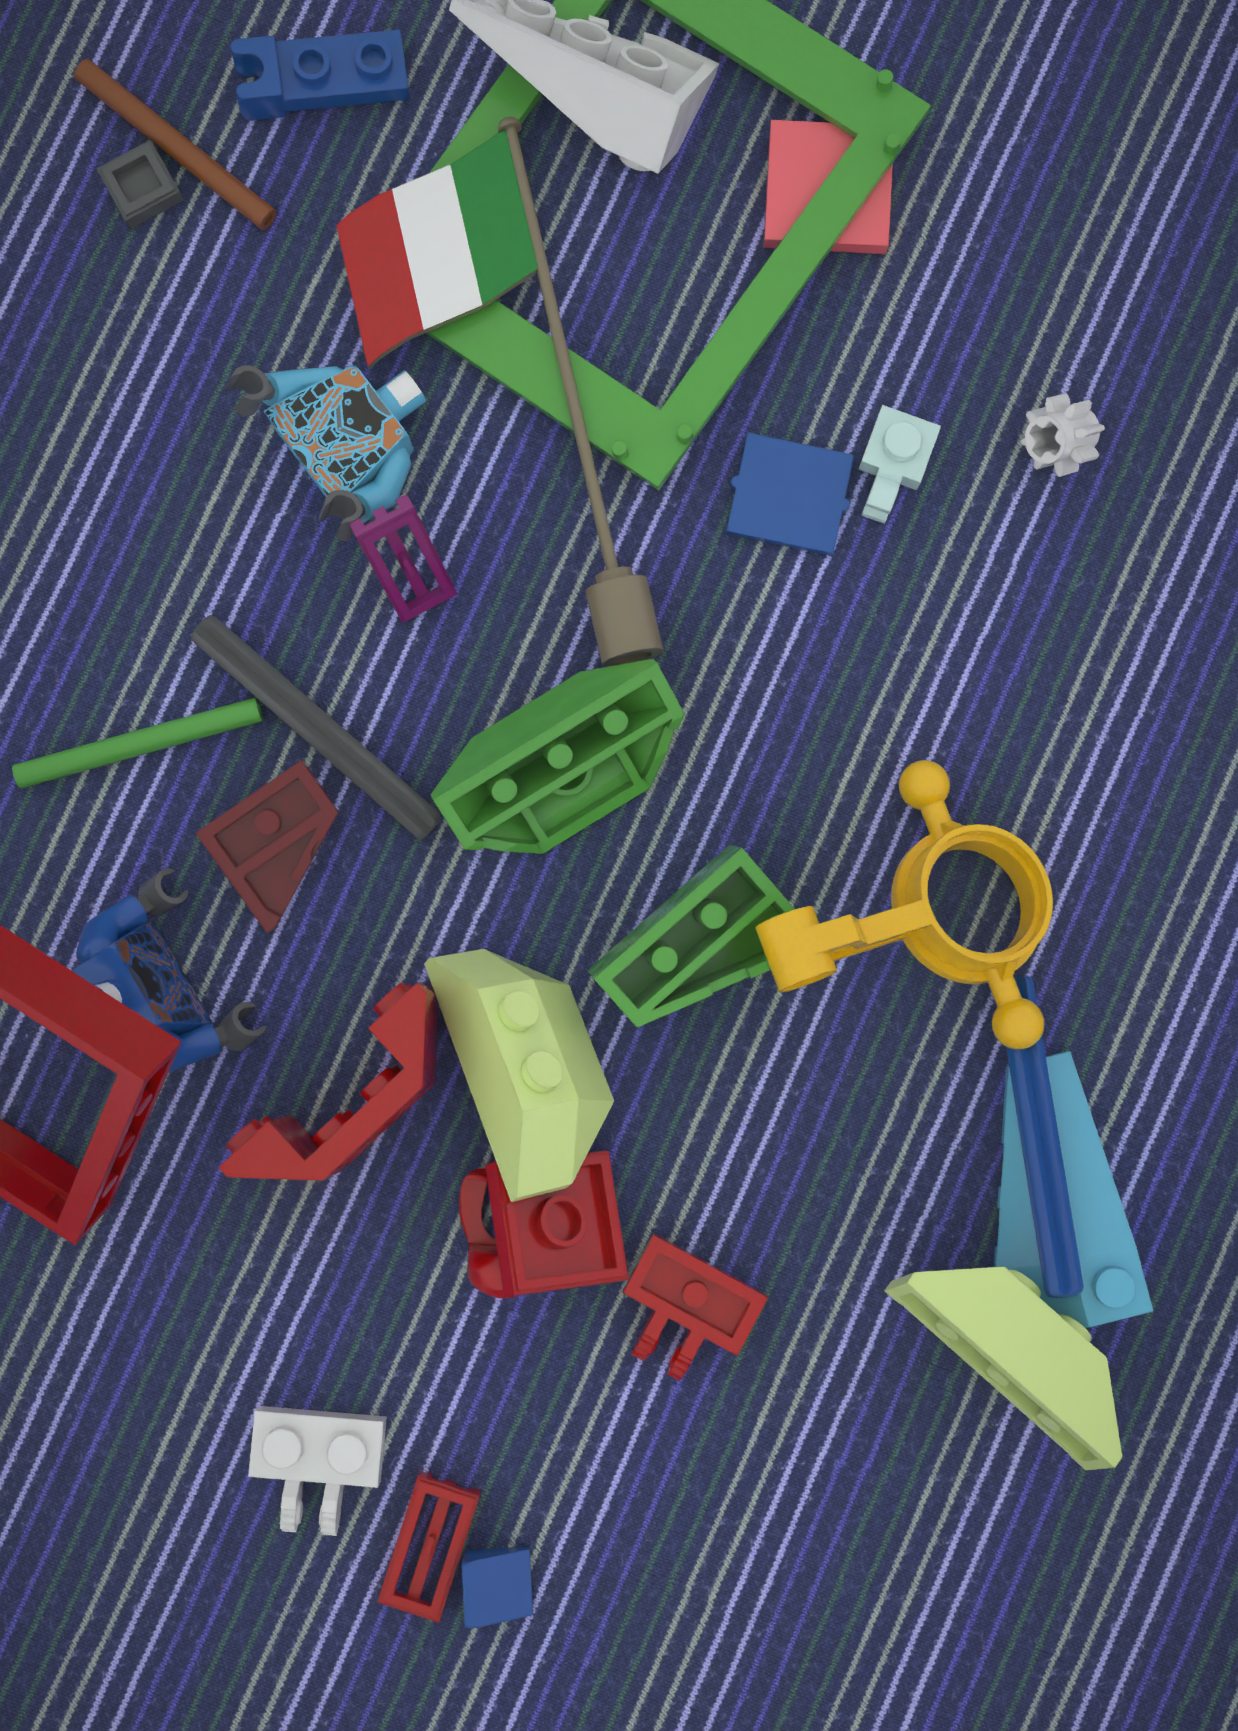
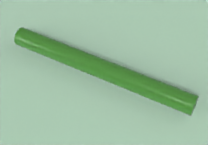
M257 697L17 763L12 766L13 776L17 786L22 789L264 721L262 709Z

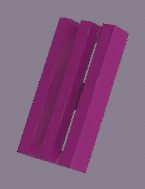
M407 494L395 500L399 508L390 513H387L384 506L373 511L372 513L376 520L364 526L361 518L349 524L402 623L457 595ZM407 524L439 587L429 592L397 532L398 529ZM384 536L417 597L408 603L403 599L374 544L375 541Z

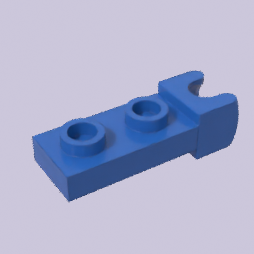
M400 29L275 41L274 36L236 39L230 45L236 74L240 77L259 78L253 82L242 83L236 88L240 114L249 121L286 117V111L409 100V88Z

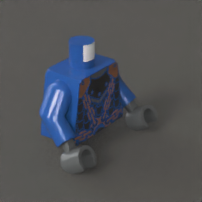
M166 868L156 873L140 886L137 898L128 895L85 924L76 951L80 965L71 971L180 1040L181 1045L169 1070L175 1071L219 1054L222 1045L230 1050L244 1051L264 1033L266 1026L259 1027L257 1030L244 1028L239 1021L247 1017L256 1006L250 1002H242L230 1011L218 1027H212V1020L153 920L147 921L148 913L153 915L165 914L182 903L188 896V890L175 898H171L163 892L161 880L174 872L173 869Z

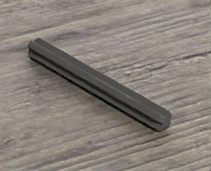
M207 616L194 629L191 639L199 648L416 838L424 839L436 828L442 817L432 805L217 617Z

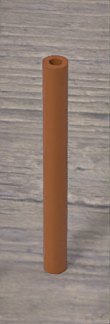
M84 59L79 63L74 72L75 80L258 228L266 230L271 226L277 216L276 209L90 59Z

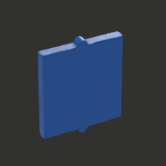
M748 432L739 475L732 477L730 483L735 494L726 534L833 556L841 515L846 513L850 507V502L845 496L854 455Z

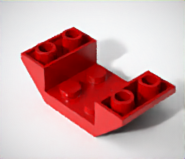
M417 982L412 987L411 984L405 986L403 983H400L373 1008L380 1018L368 1029L404 1067L403 1070L398 1065L392 1069L390 1067L386 1068L360 1092V1095L367 1103L355 1114L350 1109L344 1114L339 1112L313 1137L292 1115L273 1120L267 1115L260 1121L257 1119L252 1120L226 1144L232 1155L218 1167L226 1177L323 1181L345 1169L436 1084L439 1003L432 985Z

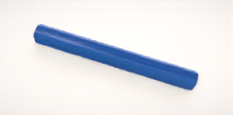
M1014 976L1022 998L1030 1000L1037 1005L1034 982L1031 977ZM1041 1036L1039 1041L1029 1048L1016 1050L1006 1047L1044 1290L1048 1297L1067 1298L1081 1293L1084 1285L1043 1037Z

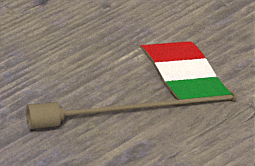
M505 117L498 125V134L448 166L375 196L349 213L336 225L368 370L381 358L410 339L483 309L537 273L606 567L605 571L595 575L596 584L590 586L585 591L602 666L608 667L652 659L662 654L664 649L648 580L644 575H633L631 567H618L517 134L522 130V125L514 117Z

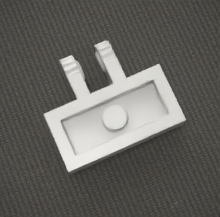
M259 1406L254 1411L248 1477L285 1480L280 1515V1529L282 1531L296 1532L298 1524L301 1523L303 1514V1484L305 1481L326 1483L319 1514L320 1533L322 1535L337 1536L341 1516L343 1486L352 1485L378 1488L381 1482L386 1416Z

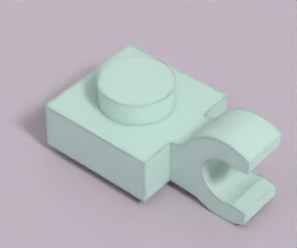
M882 405L859 466V470L875 475L861 516L885 524L900 485L914 490L918 489L941 428L940 425Z

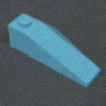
M1070 1051L1046 1056L1084 1288L1081 1293L1073 1297L1051 1298L1046 1295L1009 1066H1006L1001 1140L1004 1147L1001 1186L998 1188L997 1208L1000 1210L998 1242L994 1251V1267H1006L1008 1270H1016L1027 1276L1040 1289V1299L1057 1314L1069 1316L1085 1328L1153 1312L1137 1247Z

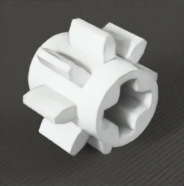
M1067 393L1046 398V407L1026 413L1030 423L1026 429L1025 438L1021 440V444L1026 446L1028 453L1035 460L1034 468L1036 470L1054 464L1057 476L1061 477L1078 472L1079 463L1088 462L1099 457V453L1094 447L1099 440L1100 432L1104 431L1105 428L1104 425L1099 424L1097 417L1090 411L1092 405L1090 400L1071 405Z

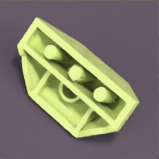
M486 949L429 958L424 965L510 1201L515 1202L569 1187L573 1183L614 1103L610 1088L570 986Z
M1006 1267L914 1272L890 1282L884 1290L887 1294L904 1306L1062 1447L1085 1470L1115 1468L1122 1458L1107 1357L1090 1343L1092 1337L1083 1325L1069 1316L1057 1314L1039 1298L1041 1291L1031 1279L1016 1270H1008Z

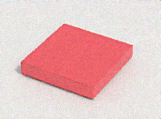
M771 120L763 248H777L855 138L831 123ZM893 164L833 246L831 252L887 253L889 247Z

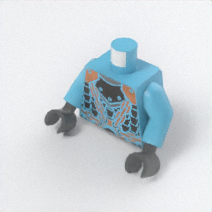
M243 365L235 369L225 389L227 391L242 389L249 393L241 397L235 409L241 416L249 417L255 414L262 401L270 406L264 410L267 418L326 497L318 520L323 522L330 516L340 517L343 520L336 534L340 540H350L354 535L349 525L350 523L360 518L364 523L374 517L373 511L383 506L388 510L397 503L395 500L399 498L411 468L410 455L414 450L409 435L399 421L426 402L423 393L405 370L375 391L357 366H349L345 369L337 366L271 373H263L258 368L250 365Z

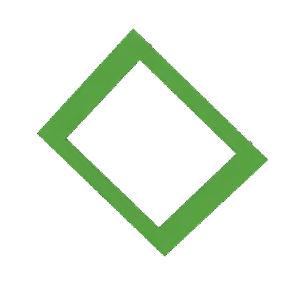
M555 0L552 6L556 10L555 17L563 20H588L589 15L599 18L611 0ZM640 0L855 138L661 410L568 348L590 445L658 491L931 110L930 104L894 82L893 73L890 70L884 69L878 72L767 0ZM508 64L430 173L452 164L498 134V125L505 117H514L522 124L543 94ZM497 300L481 310L426 333L574 433L551 336Z

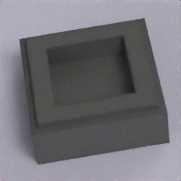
M151 140L96 168L130 229L184 201Z

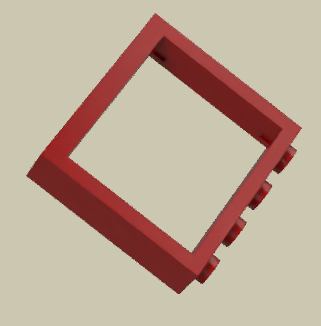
M0 925V999L118 1074L79 1170L0 1119V1197L73 1245H76L112 1205L181 1045V1041Z

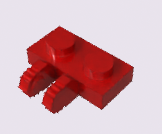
M653 1232L629 1280L623 1288L624 1294L653 1309L636 1341L631 1355L642 1361L647 1359L648 1355L654 1352L660 1340V1333L668 1318L689 1330L680 1345L675 1348L668 1363L667 1374L680 1381L689 1368L704 1338L738 1356L768 1296Z

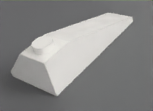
M451 0L449 8L450 12L598 145L619 155L620 160L625 165L639 171H653L658 174L677 154L719 67V63L650 33L644 32L641 43L612 35L607 31L609 21L589 15L588 20H563L555 17V8L544 0Z

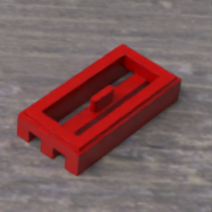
M420 1470L377 1602L439 1623L481 1490L472 1487L465 1489L456 1486L457 1482L448 1479L441 1481L432 1478L433 1474ZM427 1493L438 1497L408 1594L406 1595L395 1590ZM452 1501L463 1505L433 1601L430 1603L421 1600L420 1596Z

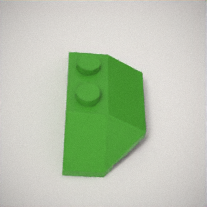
M654 659L581 671L472 737L433 790L431 797L465 850H481V848L503 852L544 854L648 790L668 751L674 729L679 728L685 714L658 663Z

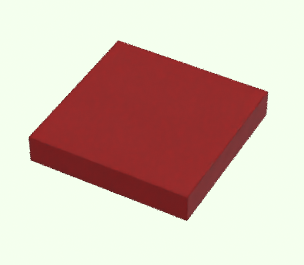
M609 1151L588 1152L573 1183L569 1187L515 1202L510 1201L497 1162L485 1165L504 1298L629 1280Z

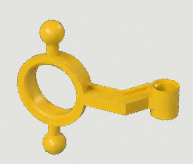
M929 760L916 761L907 766L902 772L899 779V791L906 804L921 811L929 835L912 846L900 861L892 883V909L862 919H857L849 914L819 923L814 907L807 906L775 916L757 925L755 929L779 993L791 991L833 975L837 972L834 961L903 940L916 959L937 975L964 984L988 983L997 1004V1009L992 1017V1029L995 1037L1001 1044L1011 1049L1021 1050L1029 1048L1036 1044L1043 1034L1045 1027L1044 1017L1036 1004L1022 998L1013 975L1015 970L1028 960L1049 927L1053 910V897L1048 875L1033 850L1012 833L995 826L981 824L965 826L952 821L945 804L950 790V780L947 772L936 762ZM952 850H970L981 853L1000 865L1012 880L1019 896L1021 915L1017 933L1005 950L997 953H981L969 950L953 941L938 924L929 904L928 880L935 861L942 853Z

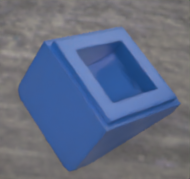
M530 1546L465 1550L462 1560L465 1628H479L533 1615Z

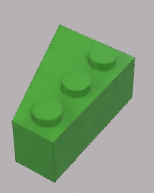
M729 845L587 971L638 1028L712 996L713 992L736 982L770 971L755 927L775 916L795 910V908L743 848Z

